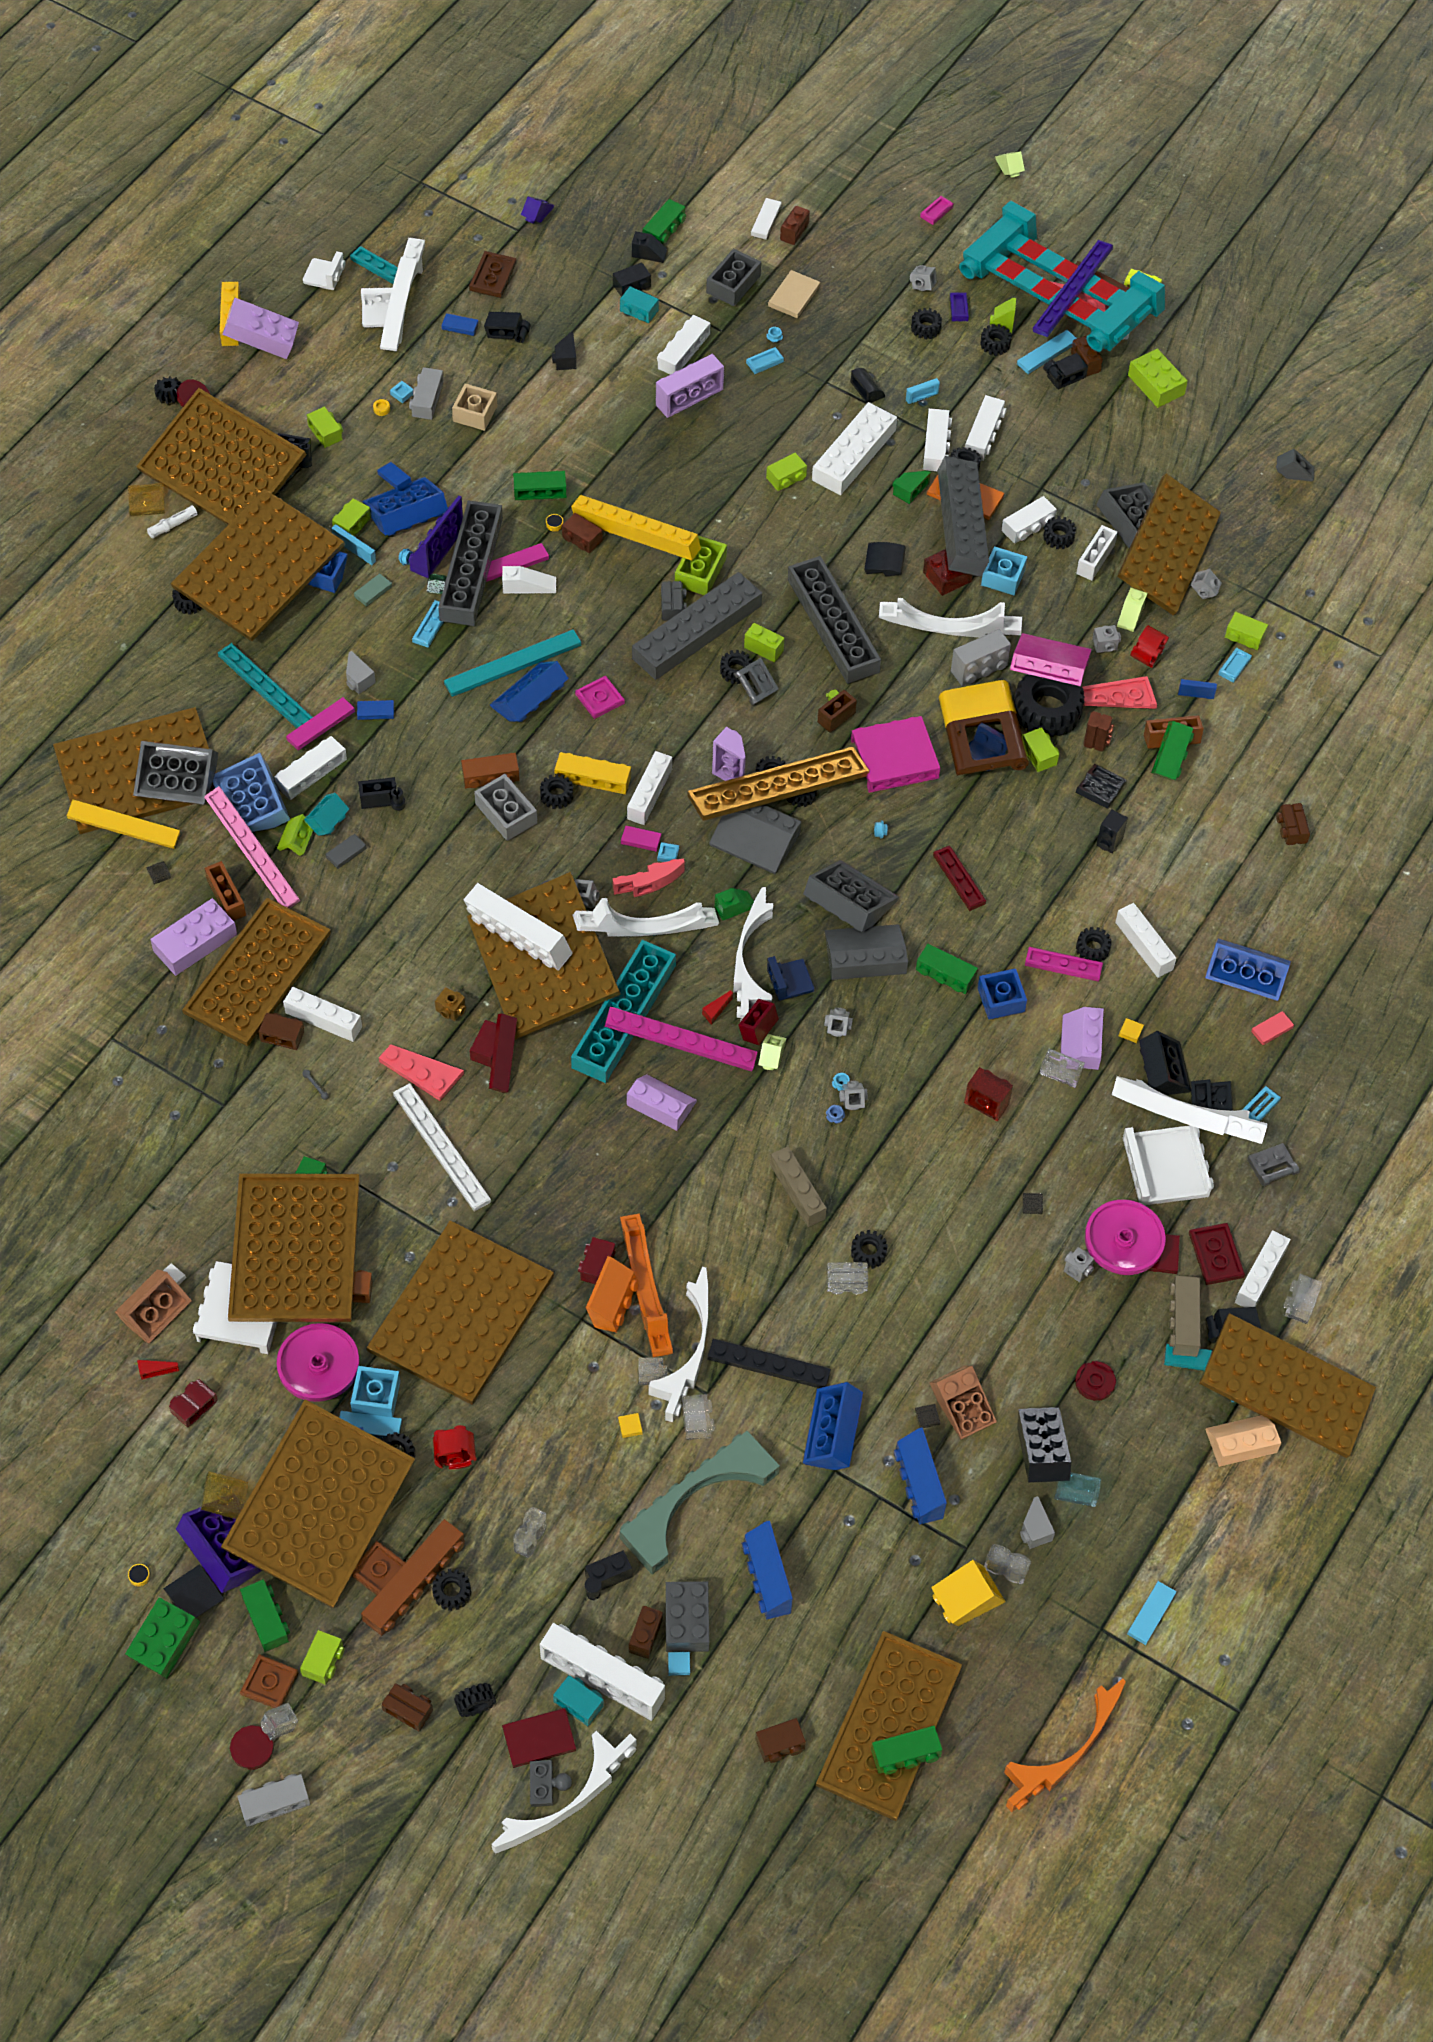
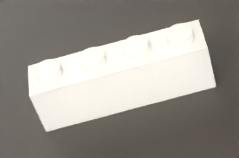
M695 315L686 320L683 328L677 331L674 339L669 341L664 351L658 354V369L670 375L675 371L681 370L710 335V322Z
M985 395L965 444L966 449L976 450V453L980 454L982 461H984L986 454L989 455L992 446L990 444L991 442L994 443L997 433L995 431L1000 429L1002 422L1000 419L1004 418L1006 414V408H1004L1005 401Z
M929 409L923 470L937 471L943 458L949 456L945 455V453H949L950 442H947V440H950L951 430H948V428H951L952 418H949V410Z
M332 736L321 741L318 746L307 751L304 756L293 761L290 766L279 771L274 776L277 788L289 800H292L346 761L345 748Z
M655 751L627 806L628 820L645 825L672 771V756Z
M1132 903L1118 910L1115 923L1156 977L1159 978L1172 971L1176 957L1138 907Z
M292 987L283 1001L286 1014L353 1042L362 1028L361 1015L295 987Z
M1272 1230L1238 1292L1235 1300L1236 1304L1244 1308L1256 1307L1284 1256L1291 1239Z

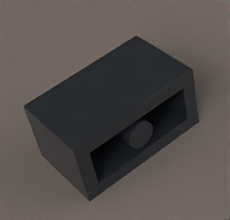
M641 262L613 273V286L621 297L629 287L639 291L646 290L651 287V274Z
M1111 809L1101 823L1096 845L1102 850L1113 854L1124 837L1128 817Z

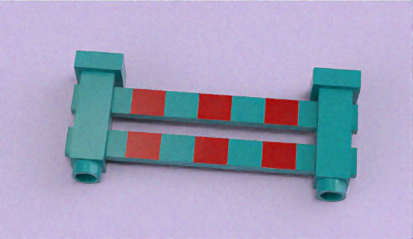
M1010 200L1002 208L1003 217L963 252L964 260L959 264V269L968 279H973L975 276L982 279L989 272H992L1050 305L1062 288L1012 261L1007 256L1012 252L1064 282L1069 280L1078 268V265L1034 242L1037 239L1036 214ZM1138 271L1130 278V288L1125 292L1093 275L1082 292L1109 306V308L1103 312L1077 297L1065 314L1091 328V333L1087 336L1086 340L1092 349L1097 352L1104 348L1110 351L1149 314L1157 317L1165 310V285Z

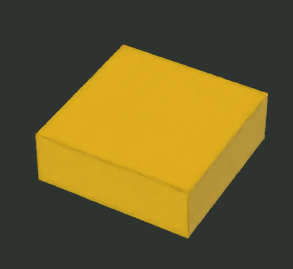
M1126 1018L1119 1037L1137 1043L1144 1025Z
M638 1413L618 1417L622 1438L642 1435Z

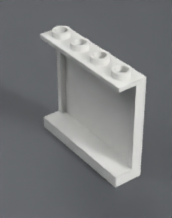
M1189 1125L1134 1133L1133 1127L1125 1128L1123 1141L1139 1203L1152 1205L1209 1197L1214 1184L1213 1179L1209 1178L1208 1175L1209 1164L1207 1160H1204V1145L1199 1141L1200 1131L1198 1127Z
M216 1261L214 1268L210 1269L209 1286H206L204 1290V1304L199 1306V1321L195 1322L193 1327V1334H195L197 1342H200L201 1338L258 1347L260 1353L269 1354L277 1322H229L228 1308L232 1264Z

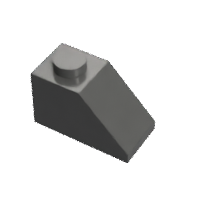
M1295 449L1277 456L1276 469L1286 479L1314 480V466Z

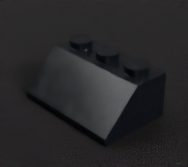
M1155 1031L1139 1040L1144 1070L1148 1078V1086L1164 1095L1191 1092L1180 1041L1159 1031Z

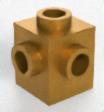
M445 987L435 1000L436 1011L444 1018L456 1021L466 1010L465 997L461 993L454 992Z

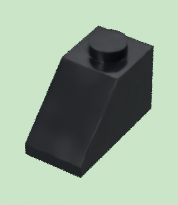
M635 231L632 240V257L664 263L667 248L652 234Z
M570 332L555 345V353H552V364L556 363V370L577 369L573 332Z

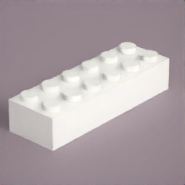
M868 402L813 466L812 481L842 495L896 431L897 417Z
M479 883L464 898L467 906L466 909L471 913V919L479 925L482 923L491 933L496 932L500 934L503 940L513 942L519 950H526L532 958L536 960L539 958L547 967H554L559 971L573 954L563 934Z
M553 1623L540 1643L542 1660L574 1678L578 1677L586 1685L650 1721L654 1719L665 1700V1685L662 1680L655 1676L651 1678L644 1674L645 1672L641 1668L626 1664V1661L620 1656L608 1654L607 1650L602 1646L590 1644L587 1638L582 1635H574L570 1632L569 1628L562 1624L558 1626Z

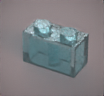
M1071 1473L1070 1481H1057L1054 1499L1095 1507L1099 1497L1101 1478Z

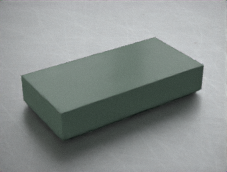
M379 573L354 592V597L367 607L392 587V583Z

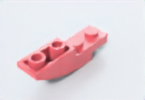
M684 858L647 865V872H638L633 875L613 878L614 895L633 891L634 897H638L667 886L684 873Z

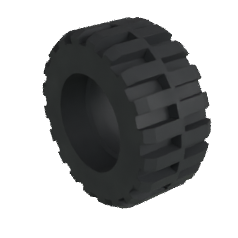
M1026 674L1019 681L1015 694L1014 705L1018 721H1021L1020 724L1024 728L1027 727L1029 732L1042 727L1044 732L1048 733L1050 737L1064 735V732L1068 733L1076 727L1081 719L1085 698L1084 690L1081 686ZM1050 696L1060 700L1064 705L1058 708H1046L1039 705L1034 699Z

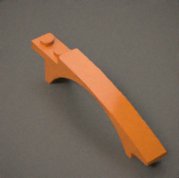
M640 1213L620 1217L630 1268L634 1271L639 1281L636 1295L652 1356L658 1357L673 1354L668 1333L667 1314L663 1312L658 1298L648 1254L645 1229Z
M1121 1679L1108 1691L1102 1685L1096 1689L1097 1693L1094 1695L1096 1704L1095 1727L1088 1741L1074 1755L1061 1762L1046 1766H1027L1010 1762L1006 1766L1004 1773L1019 1788L1007 1801L1006 1807L1011 1812L1017 1808L1021 1810L1029 1802L1027 1800L1032 1795L1036 1797L1045 1787L1050 1792L1079 1763L1100 1735L1114 1710L1126 1682L1124 1679Z

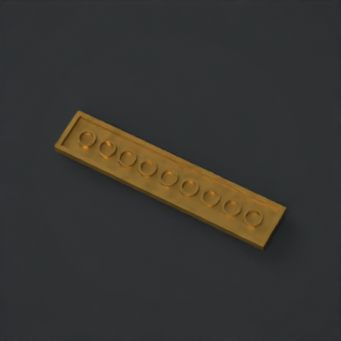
M849 747L689 790L687 796L702 821L863 778L869 774V769L854 747Z

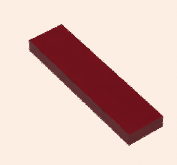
M949 845L934 851V858L968 910L971 911L985 905V898L951 846Z
M501 1013L497 1015L489 1089L507 1093L509 1091L517 1018Z

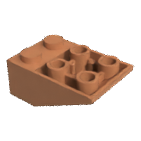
M963 1366L929 1382L939 1405L960 1439L997 1422L973 1366Z

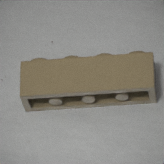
M787 1146L772 1153L770 1166L806 1225L810 1227L825 1220L827 1208L790 1148Z
M1175 1276L1174 1283H1170L1169 1295H1173V1300H1170L1169 1312H1173V1317H1170L1169 1329H1173V1334H1170L1169 1346L1173 1347V1355L1197 1357L1200 1349V1278Z

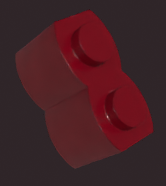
M200 1379L195 1382L192 1381L186 1386L184 1393L172 1398L169 1405L170 1413L188 1428L217 1402V1395Z

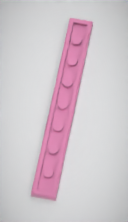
M220 786L204 796L278 903L289 909L297 904L300 899Z

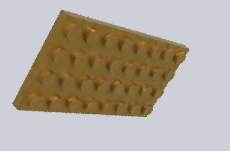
M1166 473L1161 478L1117 577L1134 589L1146 592L1147 598L1171 615L1176 614L1221 512Z
M266 898L182 1009L183 1014L248 1046L259 1032L265 1014L273 1013L330 936L331 929Z
M1230 1313L1225 1319L1199 1382L1200 1385L1345 1458H1348L1351 1454L1376 1389L1375 1386Z
M883 1631L819 1775L816 1786L897 1821L921 1763L910 1769L905 1767L899 1768L892 1774H878L871 1752L872 1742L934 1725L936 1728L962 1668V1664Z

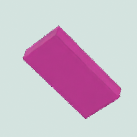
M940 196L921 212L920 217L934 225L953 208L954 203Z
M625 826L621 844L657 852L661 833Z

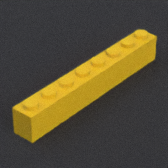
M580 495L571 506L573 514H578L603 531L692 561L701 550L698 534L583 495Z

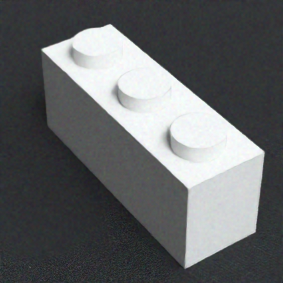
M1043 496L1003 519L1002 532L1014 544L1023 541L1032 533H1036L1043 528L1049 519L1052 520V517L1056 516L1057 509Z
M1103 525L1100 527L1079 559L1076 574L1091 581L1094 579L1115 546L1117 531Z

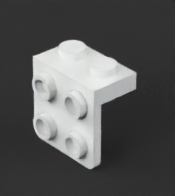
M336 251L332 262L316 258L312 259L303 277V283L334 290L346 264L343 259V253Z
M361 288L363 327H384L392 288Z

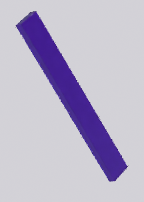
M1101 240L1095 243L1034 325V333L1045 337L1050 335L1113 250L1112 244Z

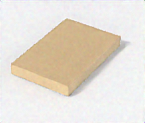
M791 270L769 300L768 306L798 318L820 287V282Z

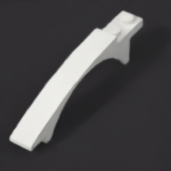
M408 238L404 255L400 258L380 349L397 351L399 344L402 342L403 323L409 291L416 274H422L423 272L422 254L425 240Z
M898 598V602H880L879 618L924 631L980 638L998 629L1004 635H1021L1022 617L1004 616L1005 603L1001 602L982 614L966 618L933 616L914 608L903 598Z
M766 887L761 888L743 927L736 955L733 992L737 993V1001L741 1002V1006H737V1018H740V1022L758 998L772 1003V995L764 991L753 981L745 968L742 957L743 949L749 936L764 922L772 919L773 903H766Z
M602 898L593 911H575L573 914L577 931L607 932L608 936L671 934L703 929L719 924L715 908L702 907V903L697 902L672 914L652 918H634L616 912L610 907L607 898Z
M1117 1076L1112 1092L1113 1096L1154 1113L1220 1135L1226 1133L1262 1144L1267 1128V1123L1250 1119V1111L1216 1110L1188 1104L1166 1096L1138 1079L1133 1081Z
M702 1267L696 1284L688 1281L686 1286V1296L695 1306L702 1324V1336L697 1350L682 1368L669 1376L650 1381L649 1395L669 1401L665 1411V1420L670 1422L674 1421L675 1416L680 1415L682 1409L681 1399L686 1398L689 1388L694 1389L703 1360L708 1327V1279L705 1267Z
M595 1731L592 1734L594 1749L592 1771L584 1789L577 1798L561 1811L535 1820L504 1819L502 1821L504 1825L502 1829L505 1832L492 1843V1850L498 1853L517 1846L551 1829L583 1808L612 1783V1776L609 1773H614L620 1767V1762L625 1757L629 1758L635 1753L636 1738L629 1734L614 1748Z

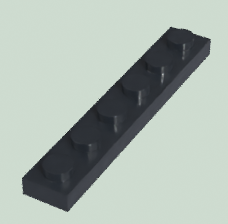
M717 1339L712 1340L707 1360L816 1388L827 1387L831 1372L830 1368Z

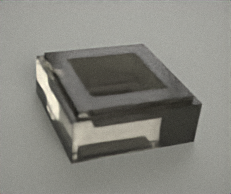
M164 861L146 867L154 885L171 879V874Z
M1023 1193V1214H1043V1194Z
M935 1404L915 1408L920 1428L940 1425Z

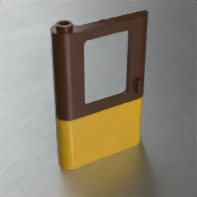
M998 680L950 689L940 693L939 702L957 776L1011 766L1014 770H1023L1029 765L1010 685L1007 681ZM1000 721L1008 754L973 760L965 728L977 726L981 723L988 724Z

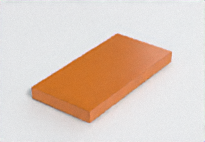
M937 475L928 489L927 495L941 500ZM980 483L983 515L985 519L990 520L1002 501L1004 493Z

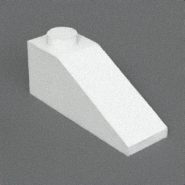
M503 566V594L556 593V577L521 566Z

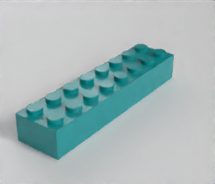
M641 940L616 982L621 995L605 1001L571 1056L572 1069L607 1083L634 1035L605 1027L610 1006L646 1017L676 967V954Z

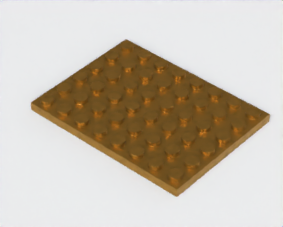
M198 388L136 467L150 478L229 525L263 489L275 495L307 454L304 450Z
M263 489L175 578L171 586L241 635L253 641L315 577V574L319 573L345 546V543L342 539L274 494Z
M196 707L53 744L70 804L72 800H76L139 819L193 805L194 803L133 796L141 741L209 749ZM213 782L211 785L210 792L215 789ZM76 821L79 834L102 829Z
M571 872L506 899L564 935L573 954L559 971L554 967H547L539 958L537 960L532 958L526 950H519L513 942H506L500 937V934L496 932L491 933L482 923L480 925L475 923L471 919L472 915L467 916L503 1013L517 1018L515 1039L621 995L596 932L577 931L573 914L575 911L587 910Z
M239 1174L228 1308L229 1322H351L359 1174Z
M449 1221L366 1347L367 1351L473 1405L554 1277V1272Z
M304 1399L221 1548L334 1608L415 1458Z

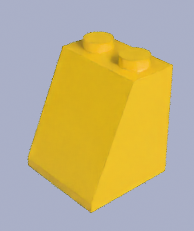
M975 1560L970 1561L931 1587L934 1592L932 1595L933 1599L939 1606L942 1605L945 1611L943 1612L945 1619L949 1624L952 1623L956 1626H960L1006 1602L985 1566Z

